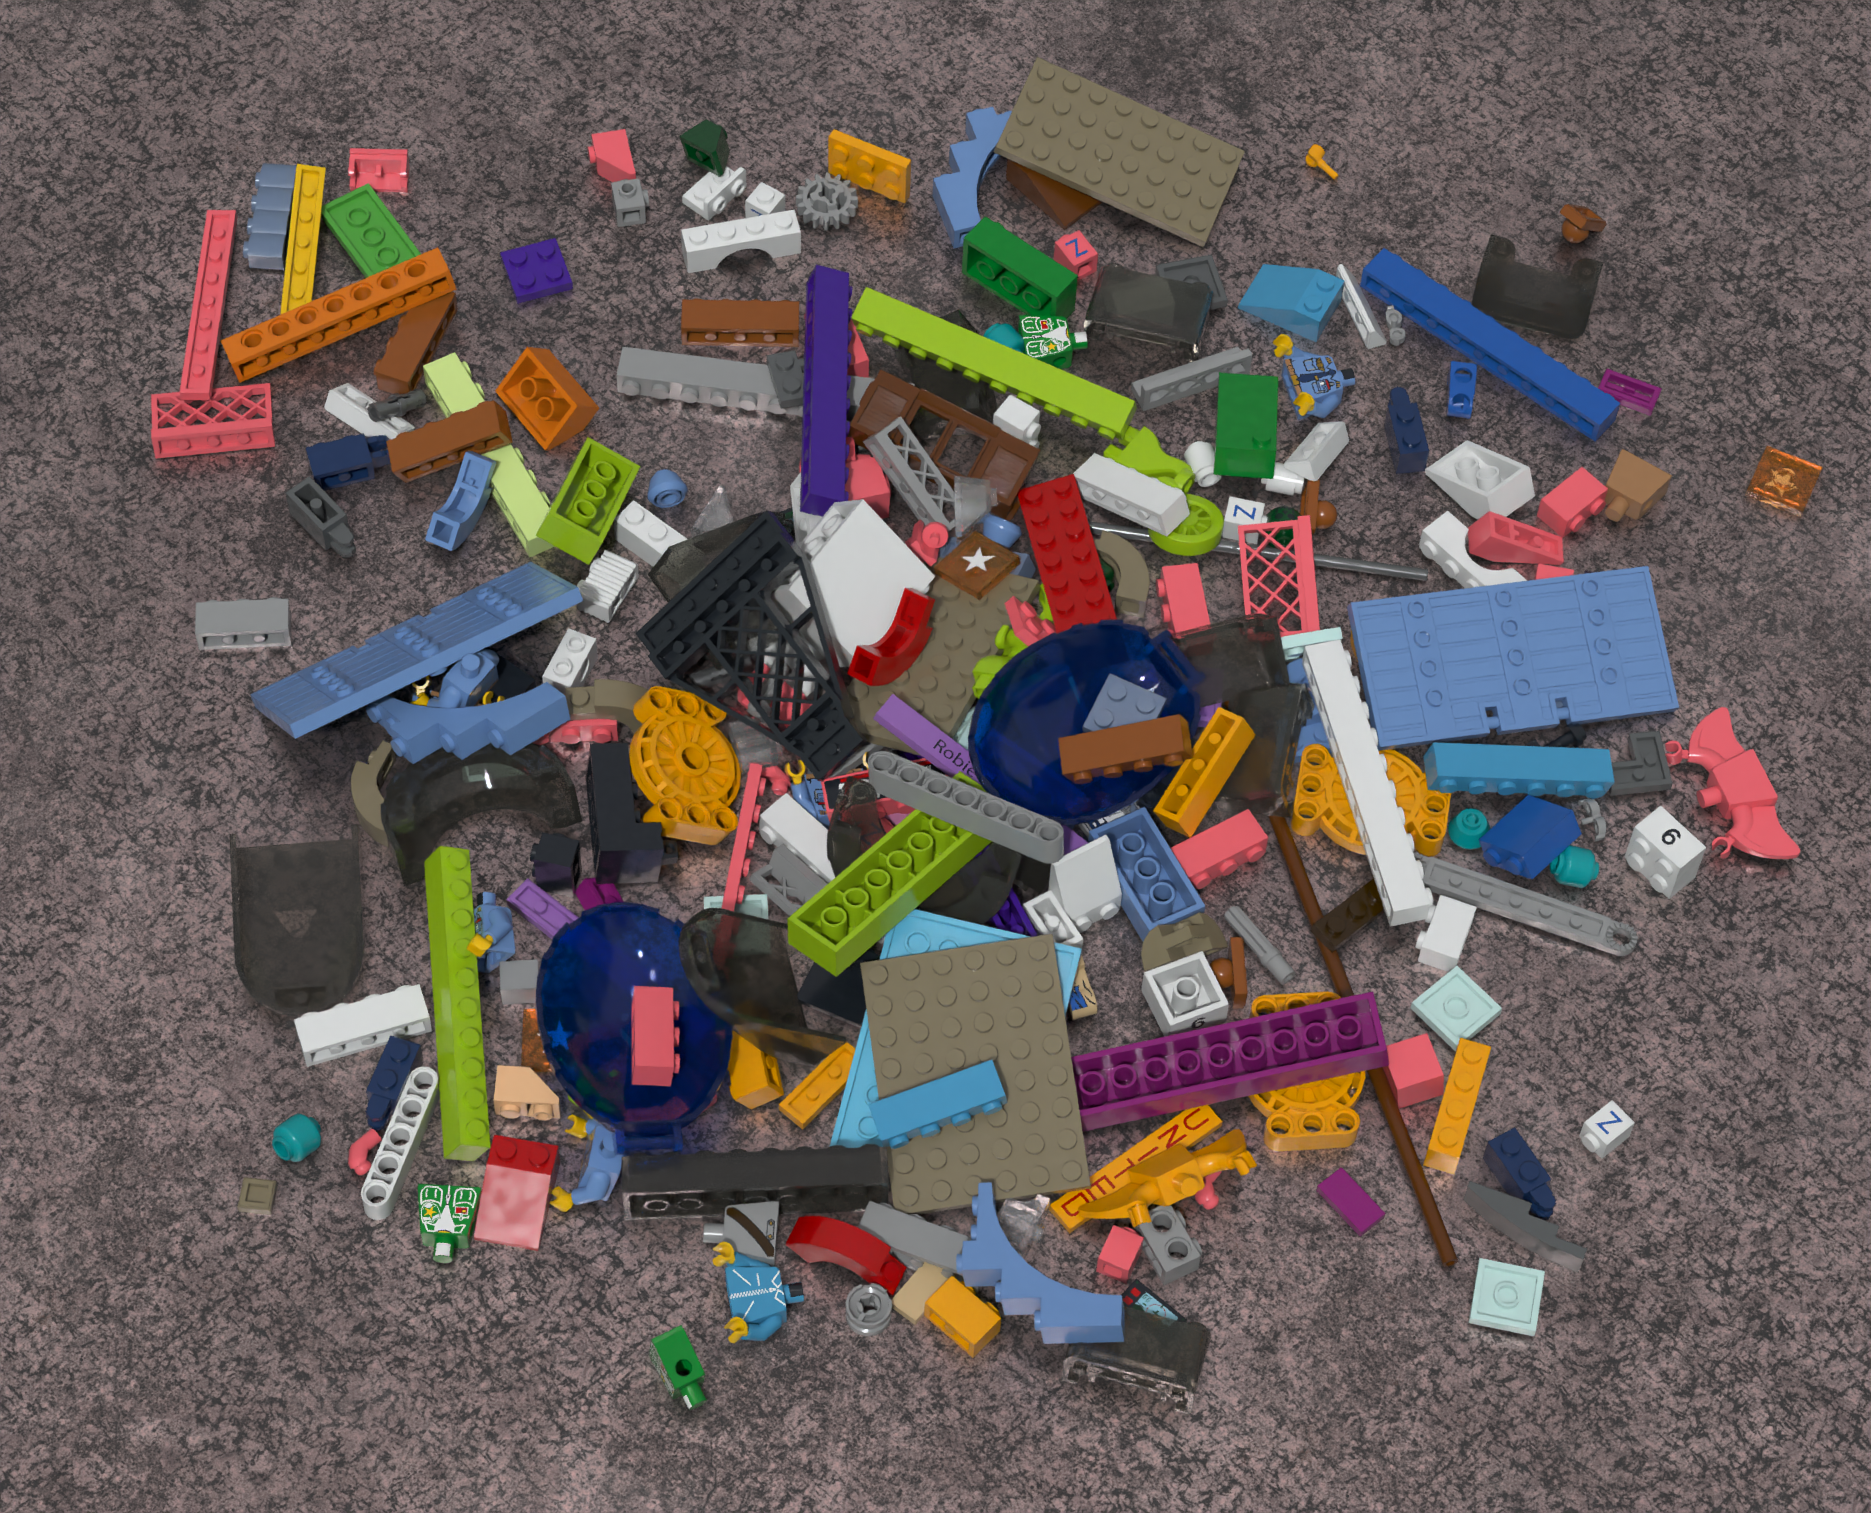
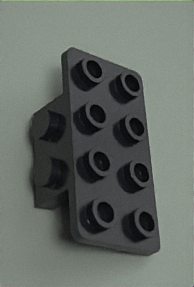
M869 948L837 977L814 962L797 994L798 1002L861 1028L866 1011V1002L860 963L879 960L880 955Z

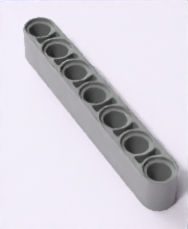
M887 751L875 752L868 759L869 786L876 793L1040 862L1048 864L1062 859L1064 855V831L1058 822Z

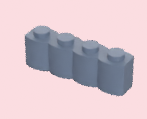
M263 163L261 172H256L255 188L258 191L257 195H252L251 211L254 214L253 218H248L247 234L250 235L249 241H244L243 257L248 259L249 268L285 270L297 165Z

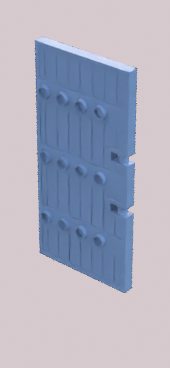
M528 562L431 608V614L425 617L421 615L412 617L364 640L366 645L360 648L351 646L250 694L256 709L296 739L428 675L436 676L442 674L447 670V666L461 660L465 655L474 654L582 602L583 598L577 586L533 562Z
M1648 566L1351 602L1347 606L1365 699L1369 709L1371 728H1375L1378 736V751L1426 745L1433 742L1441 743L1486 737L1490 733L1489 729L1495 728L1497 735L1555 728L1560 724L1559 720L1566 719L1567 725H1574L1576 723L1586 724L1669 713L1679 709ZM1562 701L1563 707L1557 708L1556 702ZM1492 710L1493 716L1487 717L1486 711Z

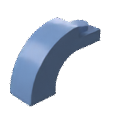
M473 451L465 452L455 486L448 500L438 511L433 512L425 538L426 541L453 551L466 540L477 524L492 490L489 484L497 461Z

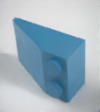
M1263 264L1240 301L1238 309L1317 342L1341 302L1345 280L1319 269Z

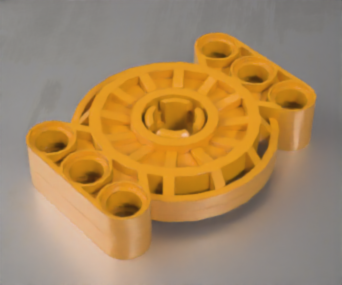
M661 686L651 687L634 705V716L642 725L634 733L629 751L632 774L639 788L648 800L654 804L645 812L643 823L661 822V836L717 845L738 826L737 816L729 806L736 798L740 787L741 771L739 762L730 742L716 728L725 719L727 713L691 692Z
M1320 744L1308 745L1304 748L1301 756L1291 817V828L1298 835L1310 836L1321 827L1323 832L1336 844L1349 851L1366 855L1334 758L1331 757L1324 746ZM1392 749L1380 750L1379 754H1384L1386 758L1388 781L1392 780L1395 785L1397 807L1401 806L1404 811V828L1406 833L1412 835L1414 847L1419 854L1427 857L1437 855L1442 849L1446 834L1451 793L1428 790L1426 773H1423L1412 760ZM1309 762H1316L1319 765H1312ZM1306 788H1311V789H1314L1315 791H1314V792H1310V791H1307ZM1429 809H1436L1439 812H1432ZM1301 815H1308L1312 818H1304ZM1425 835L1433 836L1436 839H1429Z
M1328 991L1262 995L1254 999L1249 1018L1259 1016L1258 1013L1271 1014L1340 999L1341 997L1334 992ZM1365 1071L1248 1096L1253 1105L1268 1118L1263 1136L1265 1145L1269 1149L1279 1152L1345 1148L1352 1145L1356 1140L1360 1125L1359 1115L1353 1108L1360 1099L1365 1082ZM1357 1088L1352 1098H1350V1090ZM1337 1125H1346L1350 1130H1341ZM1305 1127H1314L1318 1132H1309ZM1280 1128L1286 1133L1282 1135L1277 1134L1273 1129Z

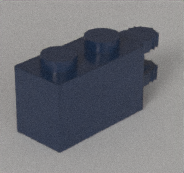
M1398 386L1390 391L1391 400L1388 402L1384 423L1396 474L1422 472L1426 469L1429 448L1417 402L1410 403L1409 395H1407L1408 392H1406L1404 387Z
M363 433L348 435L342 439L326 443L320 442L306 447L312 479L324 491L375 479L374 468L391 464L388 449L383 450L387 448L386 441L390 439L386 435L365 438Z
M390 1035L366 1089L368 1107L365 1112L368 1118V1127L376 1131H382L387 1126L386 1123L389 1122L391 1115L395 1111L409 1075L414 1069L422 1067L424 1063L420 1044Z
M1514 1127L1488 1141L1483 1160L1506 1193L1532 1203L1530 1208L1532 1214H1535V1217L1542 1220H1549L1550 1216L1553 1215V1208L1556 1206L1557 1200L1549 1188L1551 1177L1517 1129Z

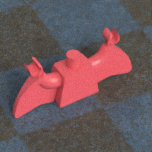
M1726 707L1713 711L1696 726L1691 735L1687 750H1683L1681 744L1677 741L1672 740L1665 744L1666 751L1676 752L1665 754L1668 763L1676 765L1682 759H1687V762L1701 765L1709 772L1706 782L1708 788L1697 791L1699 805L1702 808L1717 805L1723 818L1732 819L1733 826L1725 834V837H1717L1712 842V851L1718 845L1726 846L1727 849L1720 854V858L1725 859L1730 855L1732 845L1745 853L1762 858L1793 859L1799 856L1800 848L1784 831L1778 821L1775 810L1778 796L1754 749L1745 751L1736 740L1730 714Z

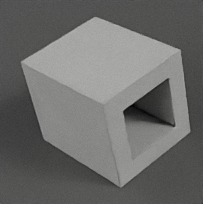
M538 959L499 962L502 1005L541 1002L540 990H546L545 971H539Z

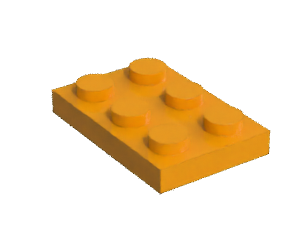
M832 130L828 137V172L835 177L839 174L841 179L850 180L864 189H870L885 195L891 200L906 203L910 197V159L838 130Z

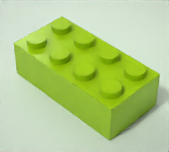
M587 437L561 484L536 536L589 565L602 545L640 466Z

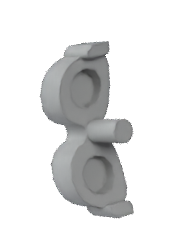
M1393 305L1387 306L1385 320L1387 327L1390 329L1389 341L1393 346H1398L1405 341L1406 334L1405 330L1400 328L1402 325V315L1399 311L1394 310Z
M1589 798L1579 800L1578 804L1580 806L1583 805L1589 817L1581 819V824L1585 825L1593 822L1596 833L1595 842L1604 840L1606 822L1600 814L1598 803L1594 799Z

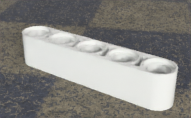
M418 1067L409 1075L362 1187L361 1197L364 1211L373 1220L385 1219L393 1211L440 1098L437 1073L430 1067ZM421 1084L431 1085V1087L424 1090L418 1088ZM413 1111L420 1113L418 1116L413 1118L406 1116L408 1113ZM398 1140L408 1141L405 1145L402 1146L394 1145V1143ZM387 1168L396 1169L392 1174L382 1173ZM374 1197H384V1200L379 1203L370 1202Z

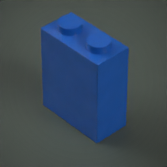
M1527 795L1483 835L1479 842L1484 852L1483 857L1489 865L1532 880L1582 833L1573 810Z

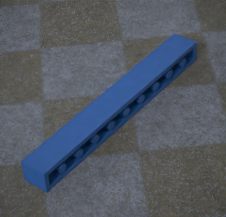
M1383 248L1363 268L1360 287L1389 306L1393 305L1395 310L1596 442L1616 420L1620 402L1615 400L1612 395L1604 393L1592 385L1586 378L1580 377L1569 370L1563 363L1557 362L1545 354L1539 347L1531 345L1516 332L1499 324L1492 316L1484 314L1469 301L1461 299L1449 291L1446 286L1432 280L1422 270L1416 269L1405 262L1399 255Z

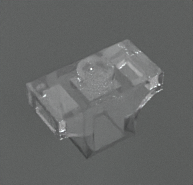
M1041 1194L1026 1202L1006 1198L997 1215L1000 1227L1008 1241L1024 1260L1033 1242L1039 1244L1046 1229V1226L1042 1224L1049 1212L1050 1198Z

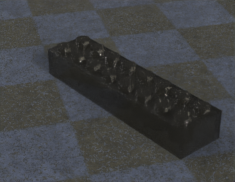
M866 1144L858 1148L834 1145L827 1149H813L802 1146L795 1150L765 1148L762 1151L747 1152L744 1149H733L726 1153L701 1150L695 1154H680L679 1152L670 1151L662 1155L633 1153L629 1156H621L624 1220L725 1217V1207L729 1205L779 1201V1214L865 1211L869 1201L888 1204L887 1146L879 1147L876 1144Z

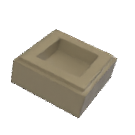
M244 1177L237 1206L238 1211L271 1215L278 1186L277 1181Z

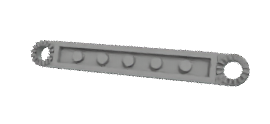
M1417 851L1413 852L1415 860H1420L1423 867L1424 878L1422 880L1425 888L1429 887L1431 892L1617 956L1629 955L1636 947L1637 932L1627 923L1623 924V922L1611 920L1610 917L1432 856L1427 857L1418 854L1419 852ZM1615 934H1623L1627 936L1629 943L1619 946V943L1616 944L1612 937Z

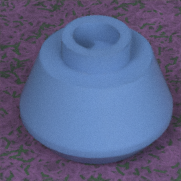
M663 469L657 471L650 479L647 497L653 505L660 508H669L678 505L684 500L688 488L676 472Z
M990 514L983 519V537L989 542L999 543L1002 550L1004 546L1010 548L1022 535L1020 526L1001 517Z

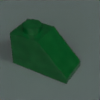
M705 119L679 136L687 160L718 177L724 174L730 150L726 141L728 139L727 133L721 125H716Z

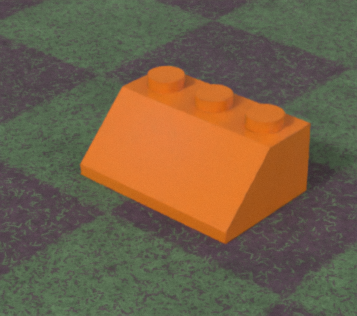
M526 347L495 390L503 402L546 451L553 449L583 431L599 410L598 405L549 349Z

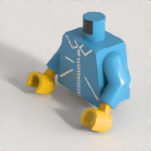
M721 1242L713 1247V1250L721 1255L716 1256L712 1261L716 1267L723 1266L725 1263L728 1266L725 1268V1282L732 1319L724 1326V1329L734 1331L728 1337L730 1343H736L740 1338L742 1340L765 1341L780 1329L782 1324L787 1322L786 1304L804 1302L802 1283L796 1282L782 1285L779 1268L771 1267L770 1264L749 1258L734 1251L730 1243Z

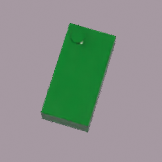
M986 216L964 237L962 273L1026 315L1063 316L1067 319L1075 311L1078 275L1015 236L1000 223L994 222Z
M1219 372L1213 475L1273 479L1277 444L1278 377Z

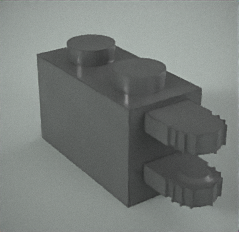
M310 476L285 492L289 513L326 551L332 547L342 558L353 557L356 552V546L354 545V534L349 529L347 514Z

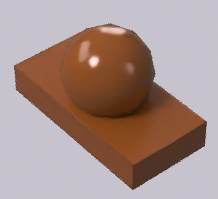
M1565 204L1560 211L1567 218L1561 227L1562 235L1570 243H1580L1588 237L1590 231L1602 232L1607 225L1604 219L1585 206Z
M1308 480L1301 494L1300 514L1301 516L1310 515L1312 536L1316 528L1328 529L1336 522L1338 515L1336 507L1331 502L1318 500L1320 480Z
M1230 937L1228 959L1217 958L1209 965L1221 989L1231 986L1232 1009H1243L1246 1005L1248 994L1243 939L1241 937Z

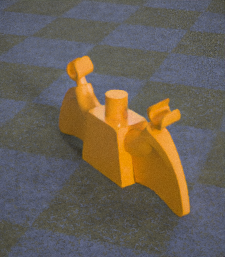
M1234 1129L1212 1144L1192 1153L1183 1145L1178 1144L1128 1169L1127 1172L1131 1183L1108 1196L1078 1207V1212L1081 1217L1094 1219L1130 1218L1132 1226L1135 1228L1142 1223L1152 1222L1147 1208L1149 1205L1170 1206L1202 1190L1205 1187L1203 1181L1205 1176L1235 1168L1240 1176H1243L1250 1172L1249 1169L1257 1167V1164L1251 1153L1246 1150L1247 1143L1240 1129Z

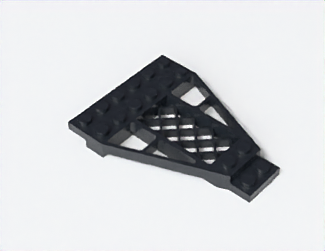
M766 510L635 633L650 652L648 657L665 679L674 682L783 745L786 750L801 758L817 781L823 782L868 741L852 721L854 714L808 557L772 511ZM799 567L810 607L790 624L771 600L770 595L779 584ZM760 611L759 629L747 628L749 612ZM768 617L779 631L767 630ZM812 617L815 620L830 675L799 636L800 628ZM729 631L738 632L737 650L725 648L726 634ZM747 632L758 633L757 651H745ZM767 634L779 635L777 653L765 652ZM786 640L797 654H785ZM709 650L712 651L731 676V680L714 696L683 678L684 673ZM730 653L736 654V661ZM745 654L756 655L755 673L743 672ZM765 656L777 657L775 675L763 674ZM785 657L797 658L795 677L783 676ZM805 665L815 678L803 677ZM748 677H754V685ZM763 678L775 679L773 697L761 695ZM783 680H795L793 699L781 698ZM803 681L815 682L814 700L801 699ZM739 687L769 728L726 704L724 699ZM766 700L772 701V708L769 706ZM781 702L793 703L791 721L779 719ZM801 703L812 704L800 715Z

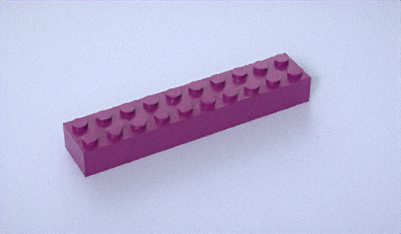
M1373 991L1071 1057L1083 1132L1389 1066L1387 1047Z

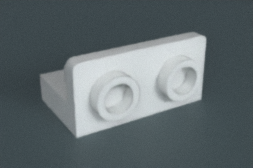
M726 166L724 174L720 177L708 172L682 196V203L709 221L715 214H720L735 196L738 197L744 192L747 185L746 170L739 167L736 171H733Z

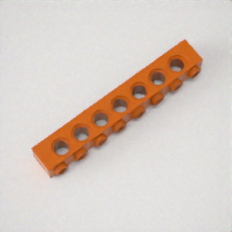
M437 247L220 341L237 379L241 383L457 289L450 270Z

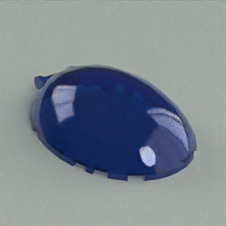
M1100 620L1099 623L1076 624L1070 629L1057 634L1054 632L1031 644L1010 659L995 674L981 694L972 714L968 734L969 757L974 773L987 793L1054 820L1061 825L1082 824L1107 817L1139 800L1163 780L1175 766L1160 764L1153 766V769L1147 772L1130 770L1122 772L1123 775L1120 777L1105 778L1104 776L1092 778V781L1089 783L1075 784L1062 775L1058 738L1086 733L1083 731V725L1109 674H1112L1167 698V703L1159 718L1180 714L1188 721L1190 740H1192L1201 717L1199 715L1201 696L1197 691H1193V689L1203 683L1207 676L1202 671L1198 672L1171 639L1173 635L1168 629L1151 639L1145 627L1123 623V620ZM1160 646L1165 650V652L1170 656V658L1174 661L1178 668L1183 672V674L1187 677L1188 681L1184 680V678L1179 674V672L1175 669L1171 662L1166 658V656L1159 649Z
M629 902L602 904L582 911L581 917L570 924L566 922L554 935L547 952H544L537 976L535 1010L538 1030L544 1052L554 1075L571 1099L589 1118L612 1132L615 1155H624L625 1151L672 1149L673 1153L682 1152L683 1138L681 1129L694 1121L711 1103L722 1085L728 1068L733 1039L729 992L721 970L718 971L712 961L713 954L708 947L704 949L695 939L696 933L679 919L674 922L660 915V909ZM634 986L673 988V1001H679L678 1020H674V1027H679L680 1031L679 1046L674 1047V1054H680L679 1074L673 1073L671 1086L632 1085L631 1003Z

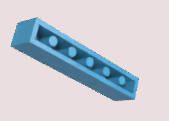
M1433 742L1423 756L1428 790H1439L1441 793L1469 791L1471 794H1482L1484 792H1498L1500 795L1526 793L1531 796L1554 794L1563 798L1582 795L1594 799L1604 796L1615 783L1609 749Z

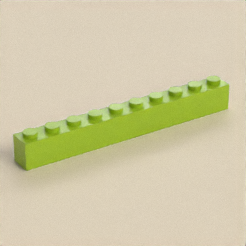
M868 287L865 288L851 317L854 326H856V331L865 336L872 337L874 334L882 337V341L893 348L898 349L899 345L910 349L909 353L919 359L925 360L928 357L935 360L936 365L942 369L952 371L954 368L963 372L962 376L976 383L979 380L985 381L990 384L989 387L998 393L1005 394L1006 391L1017 395L1016 398L1030 406L1033 403L1043 406V410L1052 416L1059 417L1062 414L1071 418L1070 422L1080 428L1086 429L1087 426L1095 428L1100 436L1109 440H1114L1115 437L1123 440L1137 410L1136 402L1132 399Z
M439 846L424 861L443 1152L444 1159L474 1162L491 1147L477 956L466 949L475 936L469 849Z

